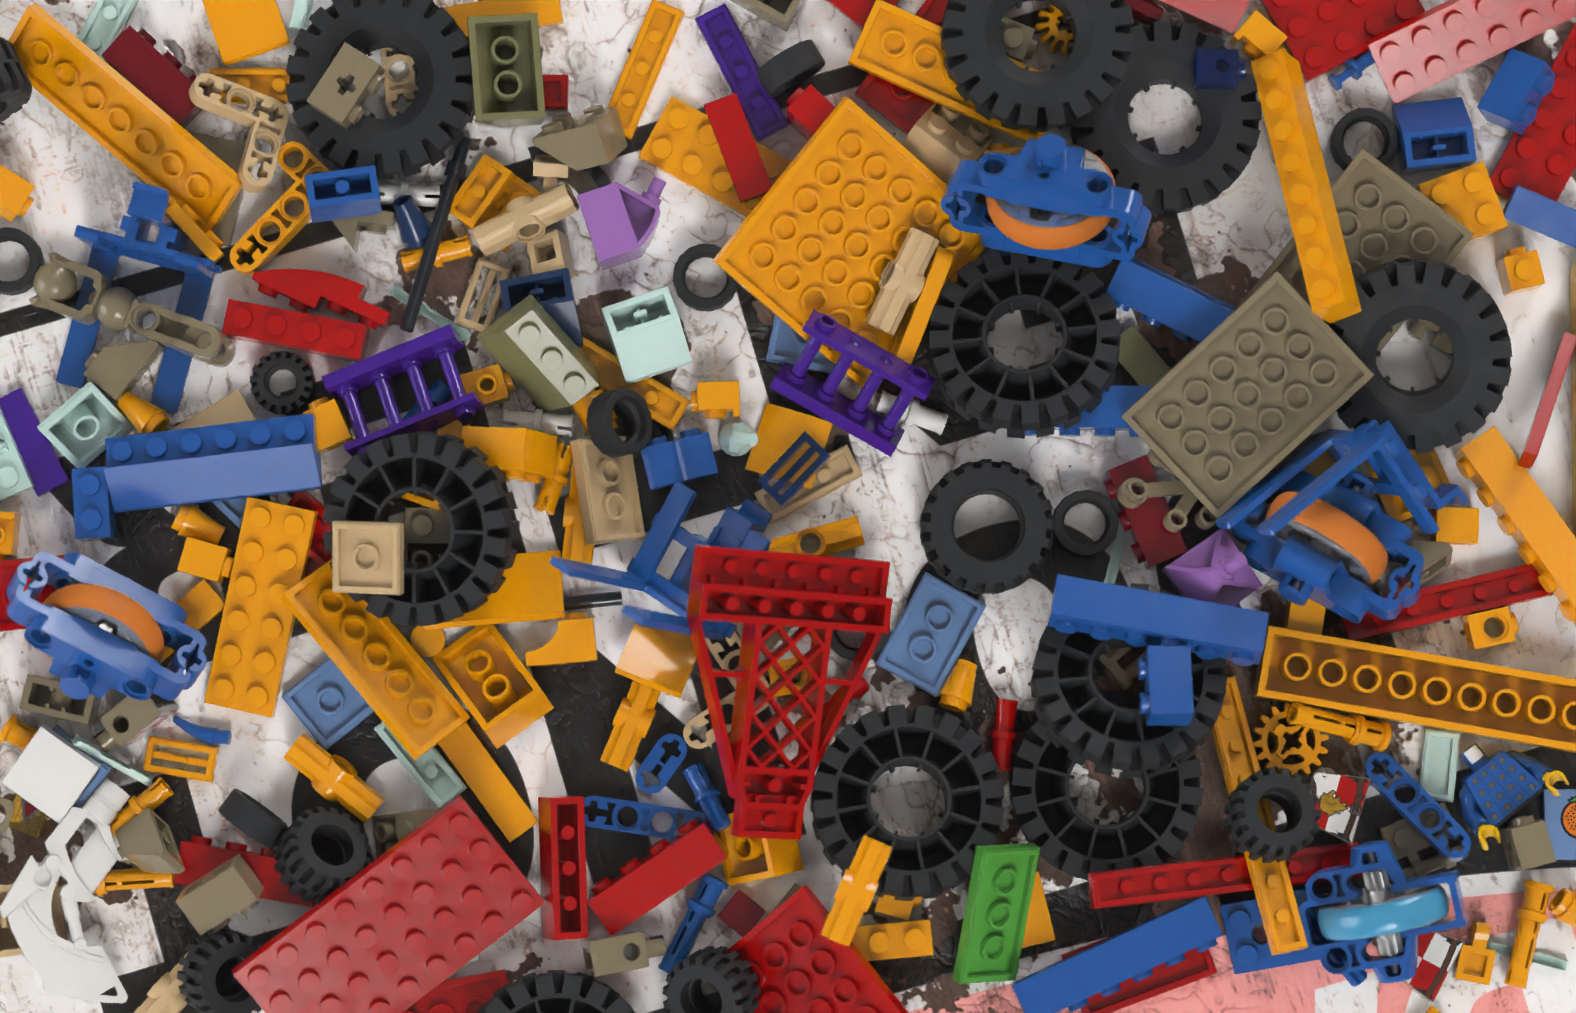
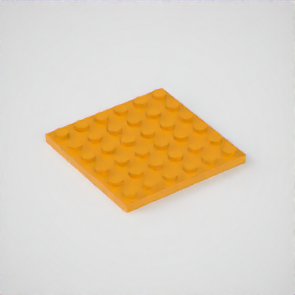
M844 97L712 261L806 342H808L811 335L805 333L802 329L815 309L822 314L830 315L837 323L890 352L903 318L894 336L866 323L865 320L881 289L879 281L882 272L891 260H895L910 227L931 235L939 240V246L953 251V260L942 289L949 280L955 283L958 280L957 271L970 261L974 263L986 246L981 243L980 234L960 231L952 226L950 216L942 210L940 205L947 185L850 98ZM940 294L936 301L937 305L940 304ZM825 343L822 344L818 351L833 365L836 364L841 355L839 351ZM853 361L845 375L862 389L872 370Z

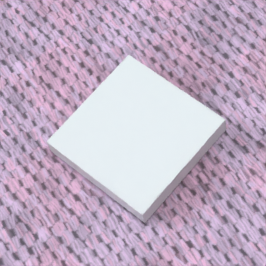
M43 724L2 783L54 821L60 823L102 765Z

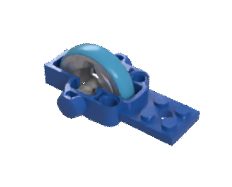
M1376 840L1358 844L1351 848L1350 864L1320 869L1308 879L1306 889L1293 891L1308 947L1303 950L1271 956L1268 942L1258 941L1253 934L1255 925L1263 924L1256 898L1223 903L1220 905L1234 974L1321 960L1322 966L1332 974L1373 969L1380 983L1391 984L1409 980L1416 976L1419 934L1464 927L1470 921L1464 906L1459 882V870L1407 879L1387 841ZM1364 872L1363 879L1366 893H1363L1361 887L1352 884L1353 874ZM1388 874H1389V876L1391 877V879L1393 880V883H1392L1391 886H1390V883H1389ZM1325 878L1329 880L1332 884V893L1329 895L1319 893L1315 887L1316 879ZM1447 883L1449 885L1455 917L1443 919L1449 912V898L1445 889L1439 884ZM1325 905L1318 912V925L1322 935L1329 940L1317 941L1315 939L1309 907ZM1373 937H1376L1380 954L1378 956H1371L1366 951V947L1373 941ZM1402 937H1406L1405 949L1403 948ZM1332 948L1343 949L1347 954V962L1344 964L1335 963L1330 957V950Z

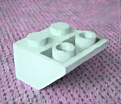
M668 286L601 308L604 326L626 385L692 363L680 318Z

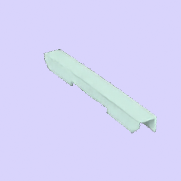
M394 285L389 294L407 305L409 294ZM423 303L421 304L420 315L439 327L451 324L460 334L462 341L467 343L472 335L470 332Z
M1115 538L1104 583L1115 584L1126 539Z
M77 734L72 739V744L76 748L105 762L148 787L152 785L153 775L131 763L128 765L118 758L100 750V746Z

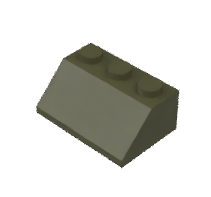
M538 14L467 17L475 122L506 127L541 125L546 114Z
M531 294L477 335L479 342L538 407L544 409V412L572 406L599 385L598 368Z

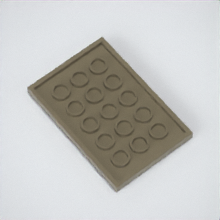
M1364 148L1360 150L1331 187L1354 279L1368 270L1373 272L1380 269V265L1396 260L1398 263L1410 262V259H1428L1430 263L1439 264V262L1450 265L1474 235L1468 228ZM1294 236L1239 306L1276 271L1311 306ZM1405 321L1392 326L1393 331L1391 333L1388 330L1379 341L1377 351H1382Z
M1276 271L1129 407L1121 417L1218 519L1368 382L1374 374L1322 318L1312 313L1311 306Z

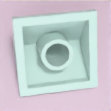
M92 381L88 382L37 426L39 431L76 468H85L106 450L105 438L122 436L133 427L131 422L105 392Z

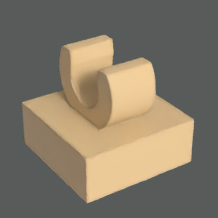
M536 154L533 162V176L544 177L543 192L559 186V178H568L570 173L569 166L551 155Z

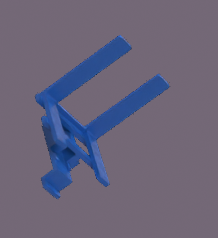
M137 181L133 183L132 188L134 190L127 212L131 217L123 215L120 229L126 233L125 237L80 225L76 226L74 237L91 247L87 266L98 270L108 277L111 281V286L118 260L121 256L184 272L185 277L175 312L201 322L203 321L215 273L221 274L223 267L215 265L213 260L177 251L178 249L185 250L188 237L179 230L180 228L165 217L170 198L169 191ZM151 225L160 228L156 242L147 240ZM83 278L75 309L82 310L85 305L89 304L88 297L95 291L93 287L94 281ZM72 320L56 377L58 383L80 389L84 387L87 378L83 375L87 369L84 365L94 352L101 326L100 320H96L93 325L88 326ZM167 346L165 347L150 403L167 412H178L192 357Z
M1373 419L1369 423H1362L1354 431L1327 429L1220 516L1215 523L1218 528H1232L1326 450L1335 464L1259 525L1257 530L1261 535H1274L1343 477L1346 478L1348 473L1355 472L1360 474L1356 467L1365 459L1378 477H1366L1375 485L1374 493L1400 496L1424 533L1435 534L1439 530L1438 525L1426 508L1440 510L1447 503L1464 506L1468 500L1456 484L1443 483L1434 490L1390 421H1386L1380 426ZM1372 494L1370 499L1374 500L1380 505L1375 495ZM1380 505L1381 512L1386 514V512Z
M675 482L660 512H656L651 522L652 527L636 557H632L626 572L552 556L549 563L568 576L647 593L679 616L624 605L621 612L642 626L691 635L686 614L695 544L768 550L771 541L758 532H765L772 519V514L752 500L745 499L740 510L731 507L726 508L718 525L713 528L707 539L702 535L692 534L680 526L696 497V492L681 482ZM674 539L686 547V550L670 580L657 573L656 570ZM703 620L702 622L705 638L723 641L724 637L731 639L737 628L735 624L727 621Z

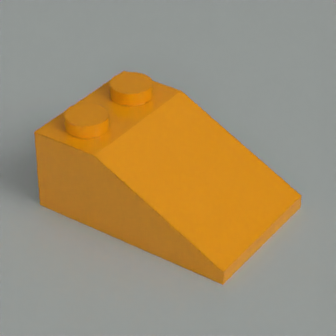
M493 624L477 625L431 658L496 749L554 708L543 690Z

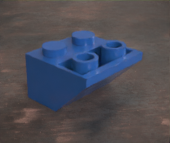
M1462 97L1392 105L1394 125L1398 132L1397 150L1401 174L1468 167L1477 160L1473 127Z

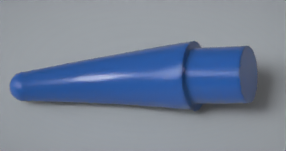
M178 716L173 718V722L177 726L201 741L213 745H229L231 742V731L199 726Z

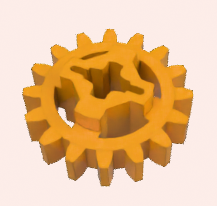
M1283 703V712H1280L1275 706L1271 707L1270 713L1272 717L1269 718L1261 715L1259 719L1264 724L1263 727L1253 728V732L1260 735L1259 740L1253 742L1254 747H1260L1261 752L1257 754V759H1266L1268 761L1264 769L1276 767L1277 771L1281 768L1289 769L1290 776L1298 773L1299 769L1305 775L1311 774L1310 764L1315 766L1322 764L1317 758L1318 753H1328V750L1321 746V741L1328 740L1329 735L1320 734V731L1295 724L1291 727H1285L1278 720L1287 716L1290 703ZM1309 729L1313 737L1312 748L1307 745L1306 733ZM1297 732V736L1294 739L1295 743L1298 744L1297 747H1288L1283 750L1286 743L1283 735ZM1268 733L1274 738V749L1271 752L1267 743ZM1288 755H1296L1303 760L1292 765L1282 763Z

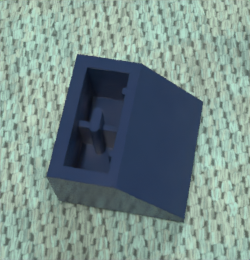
M568 268L499 281L505 313L531 294L578 347L584 346L573 283Z

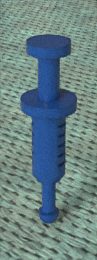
M1366 51L1354 61L1352 59L1345 61L1344 66L1346 70L1337 76L1331 74L1328 77L1330 85L1336 91H1339L1342 88V82L1349 77L1355 80L1360 79L1362 71L1374 63L1370 51Z

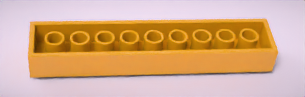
M1267 626L1263 654L1256 669L1252 693L1254 697L1288 703L1297 702L1305 706L1360 714L1379 719L1576 753V679Z

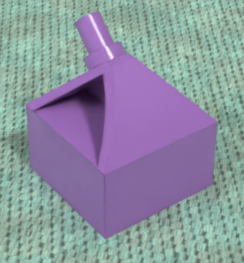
M654 176L647 192L643 191L641 195L618 182L577 195L602 271L641 258L644 255L659 223L661 214L659 205L662 201L659 197L667 182Z
M1223 528L1217 530L1162 568L1181 597L1235 606L1263 586L1247 563L1246 556L1238 550Z

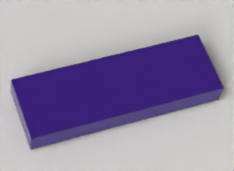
M19 388L0 398L1 410L31 477L37 496L41 497L71 481L51 442L37 428L41 423L24 390Z

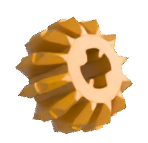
M1048 4L1049 11L1040 10L1038 14L1039 18L1044 22H1039L1035 25L1036 31L1046 32L1038 41L1040 44L1051 41L1052 43L1048 50L1051 54L1056 51L1057 46L1062 47L1061 54L1063 57H1067L1069 54L1067 46L1069 42L1073 43L1072 29H1070V33L1065 29L1058 30L1061 20L1064 24L1069 22L1065 23V15L1053 5Z

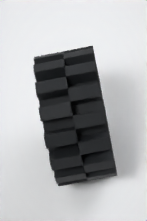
M281 350V352H270V355L267 357H261L257 366L254 365L252 369L254 372L250 376L251 392L258 404L273 414H283L285 416L291 415L290 413L292 412L298 413L304 405L307 406L311 402L309 400L311 395L314 396V384H316L313 371L306 361L295 353H289ZM279 370H288L296 378L295 389L287 396H277L270 389V378Z

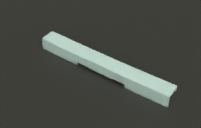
M1487 942L1486 948L1495 950L1496 954L1507 957L1511 956L1512 946ZM1534 952L1532 963L1566 971L1567 962H1569Z

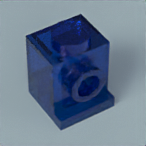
M1196 49L1194 53V89H1236L1239 85V79H1245L1246 61L1245 58H1239V49ZM1225 62L1227 71H1217L1215 63Z

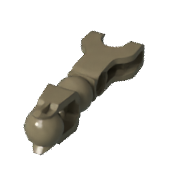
M56 252L48 253L51 262L40 266L34 274L33 287L36 296L28 300L35 307L56 312L87 326L93 325L96 320H100L101 324L108 329H128L133 333L139 332L150 340H154L157 343L214 367H226L235 357L236 347L234 342L221 334L213 326L152 303L143 302L128 288L120 286L111 287L109 278L98 270L69 260ZM76 274L94 281L93 287L95 291L89 295V304L85 305L82 310H77L63 304L70 301L76 293ZM155 313L156 320L154 325L144 329V318L148 314ZM223 343L225 353L221 357L213 358L218 354Z

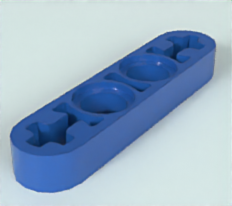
M1383 752L1370 755L1364 767L1365 778L1371 779L1370 784L1444 859L1450 862H1459L1465 859L1469 854L1471 846L1468 833L1392 756ZM1374 763L1379 766L1384 763L1387 764L1386 773L1392 780L1396 774L1400 776L1391 784L1388 790L1384 787L1388 785V779L1381 773L1376 776L1372 774ZM1400 786H1409L1413 789L1415 798L1409 803H1401L1395 797V790ZM1425 811H1434L1439 816L1440 823L1434 828H1426L1420 823L1419 816ZM1447 824L1450 828L1447 829L1446 834L1454 841L1458 838L1462 840L1460 846L1462 851L1459 852L1457 849H1453L1450 852L1447 850L1448 840L1442 834L1439 840L1435 839L1434 836L1441 833Z
M588 796L584 798V807L590 806L591 801H596L597 807L604 810H609L608 803L616 804L612 812L613 825H606L607 817L596 816L595 822L588 821L589 816L584 813L585 825L593 828L673 839L677 836L674 835L678 826L677 813L685 814L683 822H687L695 817L706 818L705 814L700 811L601 796ZM625 806L633 807L638 814L637 822L631 827L622 826L618 821V812ZM658 812H667L672 817L673 824L666 832H659L652 825L653 816Z

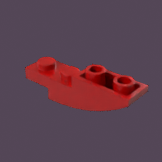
M288 268L254 272L251 278L259 285L257 291L273 299H276L277 295L280 294L290 299L289 306L306 314L309 309L319 312L325 300L328 302L326 308L342 316H345L346 312L349 311L359 316L358 323L367 325L368 328L375 331L378 326L387 329L393 318L389 312L363 300L367 292V288L364 285L334 274L308 269Z

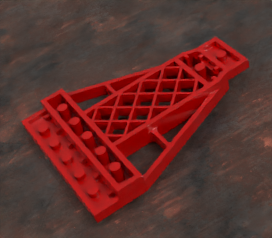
M695 544L686 616L728 795L735 799L731 835L748 838L801 840L804 808L814 786L815 771L882 634L889 633L893 599L886 597L890 562ZM703 620L743 623L739 664L736 669H712L702 627ZM763 624H767L768 626L763 629ZM782 626L800 628L789 637ZM832 629L866 632L862 645L845 678L827 677ZM776 631L783 640V643L771 653L764 644V641ZM808 634L811 638V647L807 653L802 655L795 644ZM790 650L797 662L785 672L777 661ZM761 651L766 659L758 666ZM772 667L779 678L767 689L759 677ZM804 669L807 674L806 685L798 691L791 679ZM716 676L736 678L730 740L715 682ZM826 684L841 685L821 726ZM786 686L793 697L780 707L773 696ZM755 687H757L761 695L754 701ZM768 702L775 713L762 724L755 713ZM799 704L803 709L802 720L794 726L787 717V714ZM782 721L789 732L776 743L769 731ZM752 722L757 730L750 736ZM763 737L771 748L758 760L751 748ZM795 739L799 745L798 754L790 761L782 750ZM776 756L782 762V764H768Z

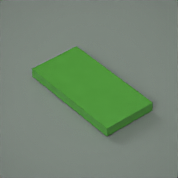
M1036 844L976 846L952 979L958 984L1016 980L1040 847Z

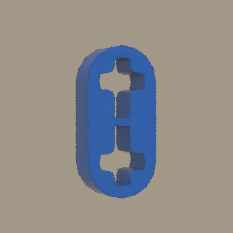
M666 734L657 741L636 773L635 781L641 791L647 794H655L666 786L687 754V745L681 736ZM675 739L680 743L678 750L681 751V754L678 758L672 755L664 764L660 761L666 751L662 745L665 741L672 743ZM657 764L661 765L663 768L657 776L661 780L658 786L652 784L649 788L643 785L645 778L642 776V773L645 770L651 772Z

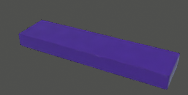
M726 3L695 18V23L732 93H737L747 122L757 141L760 142L788 128L789 124L775 97H769L756 76L759 66Z

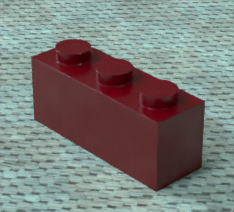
M129 25L101 56L120 75L185 129L203 110L194 105L189 97V88L196 79V76L192 74L188 79L179 70L183 65L170 52L167 51L162 55L153 47L157 41L145 29L141 28L137 32ZM203 85L202 88L205 92L208 89V87Z
M1147 454L1112 468L1105 473L1107 477L1103 481L1105 491L1110 500L1116 498L1121 510L1117 513L1118 521L1124 532L1130 531L1134 544L1130 545V548L1138 565L1143 563L1145 568L1148 569L1188 551L1180 531L1176 533L1169 532L1163 525L1164 516L1171 511L1165 496L1147 498L1139 507L1134 509L1124 507L1118 500L1117 490L1129 478H1139L1145 483L1158 482ZM1132 486V491L1139 495L1138 490ZM1171 516L1172 522L1177 525L1174 517Z

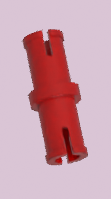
M996 698L994 730H990L989 736L993 737L991 752L999 766V770L1011 771L1013 740L1017 739L1018 732H1014L1018 701Z

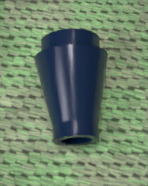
M411 195L398 197L393 201L392 205L396 213L401 242L405 243L409 249L421 248L426 244L431 224L415 204Z

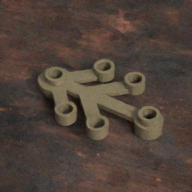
M1150 449L1148 459L1151 464L1162 467L1177 480L1145 483L1139 478L1132 477L1119 486L1117 497L1124 507L1134 509L1139 507L1147 498L1182 495L1174 509L1169 511L1163 518L1164 527L1169 532L1176 533L1187 524V514L1198 498ZM1132 486L1138 490L1139 495L1132 491ZM1205 506L1195 514L1194 518L1196 525L1204 530L1213 527L1217 520ZM1203 513L1210 517L1211 522L1204 520ZM1171 516L1178 519L1179 525H1175L1172 522Z

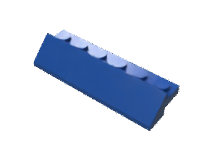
M313 413L105 438L107 467L103 469L115 513L323 488L321 455L317 450L316 419Z

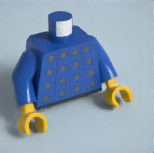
M1474 743L1460 754L1461 758L1472 770L1460 780L1462 785L1459 791L1461 816L1472 831L1478 835L1479 843L1483 850H1489L1488 844L1485 841L1487 837H1495L1497 842L1501 843L1500 833L1497 828L1546 788L1542 784H1546L1553 796H1560L1559 791L1553 787L1555 782L1563 781L1566 785H1569V781L1562 772L1552 771V769L1535 757L1515 750L1506 752L1497 750L1487 757L1479 745Z

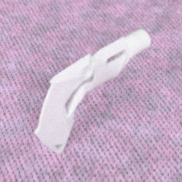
M104 778L94 791L93 796L88 799L82 808L71 807L45 842L49 855L44 857L40 866H38L31 854L2 902L0 913L2 919L7 916L11 930L24 956L43 979L42 987L44 991L86 1001L125 1003L128 999L127 993L102 946L86 945L78 902L90 903L95 897L92 893L116 861H122L114 844L109 824L130 796L106 778ZM85 818L94 823L96 829L70 862L65 845ZM60 876L64 879L65 883L59 887L58 895L61 899L65 921L68 922L72 942L57 936L52 920V896ZM115 987L117 992L116 996L102 995L103 992Z

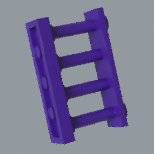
M814 309L802 331L811 335L794 365L783 362L769 388L891 457L905 432L904 429L897 425L914 396L925 401L936 379L928 375L924 369L910 365L837 323L830 315L822 314ZM823 343L841 353L824 383L806 373ZM853 361L872 370L855 400L837 391ZM884 378L902 388L885 418L867 409L868 404Z
M451 324L322 376L326 390L336 399H344L356 436V440L344 444L345 450L352 457L355 454L364 453L366 451L365 447L378 440L405 433L431 431L456 420L465 421L471 419L476 415V412L485 409L483 402L474 392L466 395L453 357L455 351L463 348L464 345L460 334ZM439 359L453 400L434 408L421 368L424 363ZM406 372L408 373L421 413L402 421L389 381L391 377ZM373 385L376 386L389 426L370 434L357 394L359 390Z

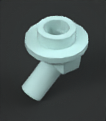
M731 422L722 428L719 435V443L726 454L741 456L746 454L752 446H756L758 435L753 433L744 423Z

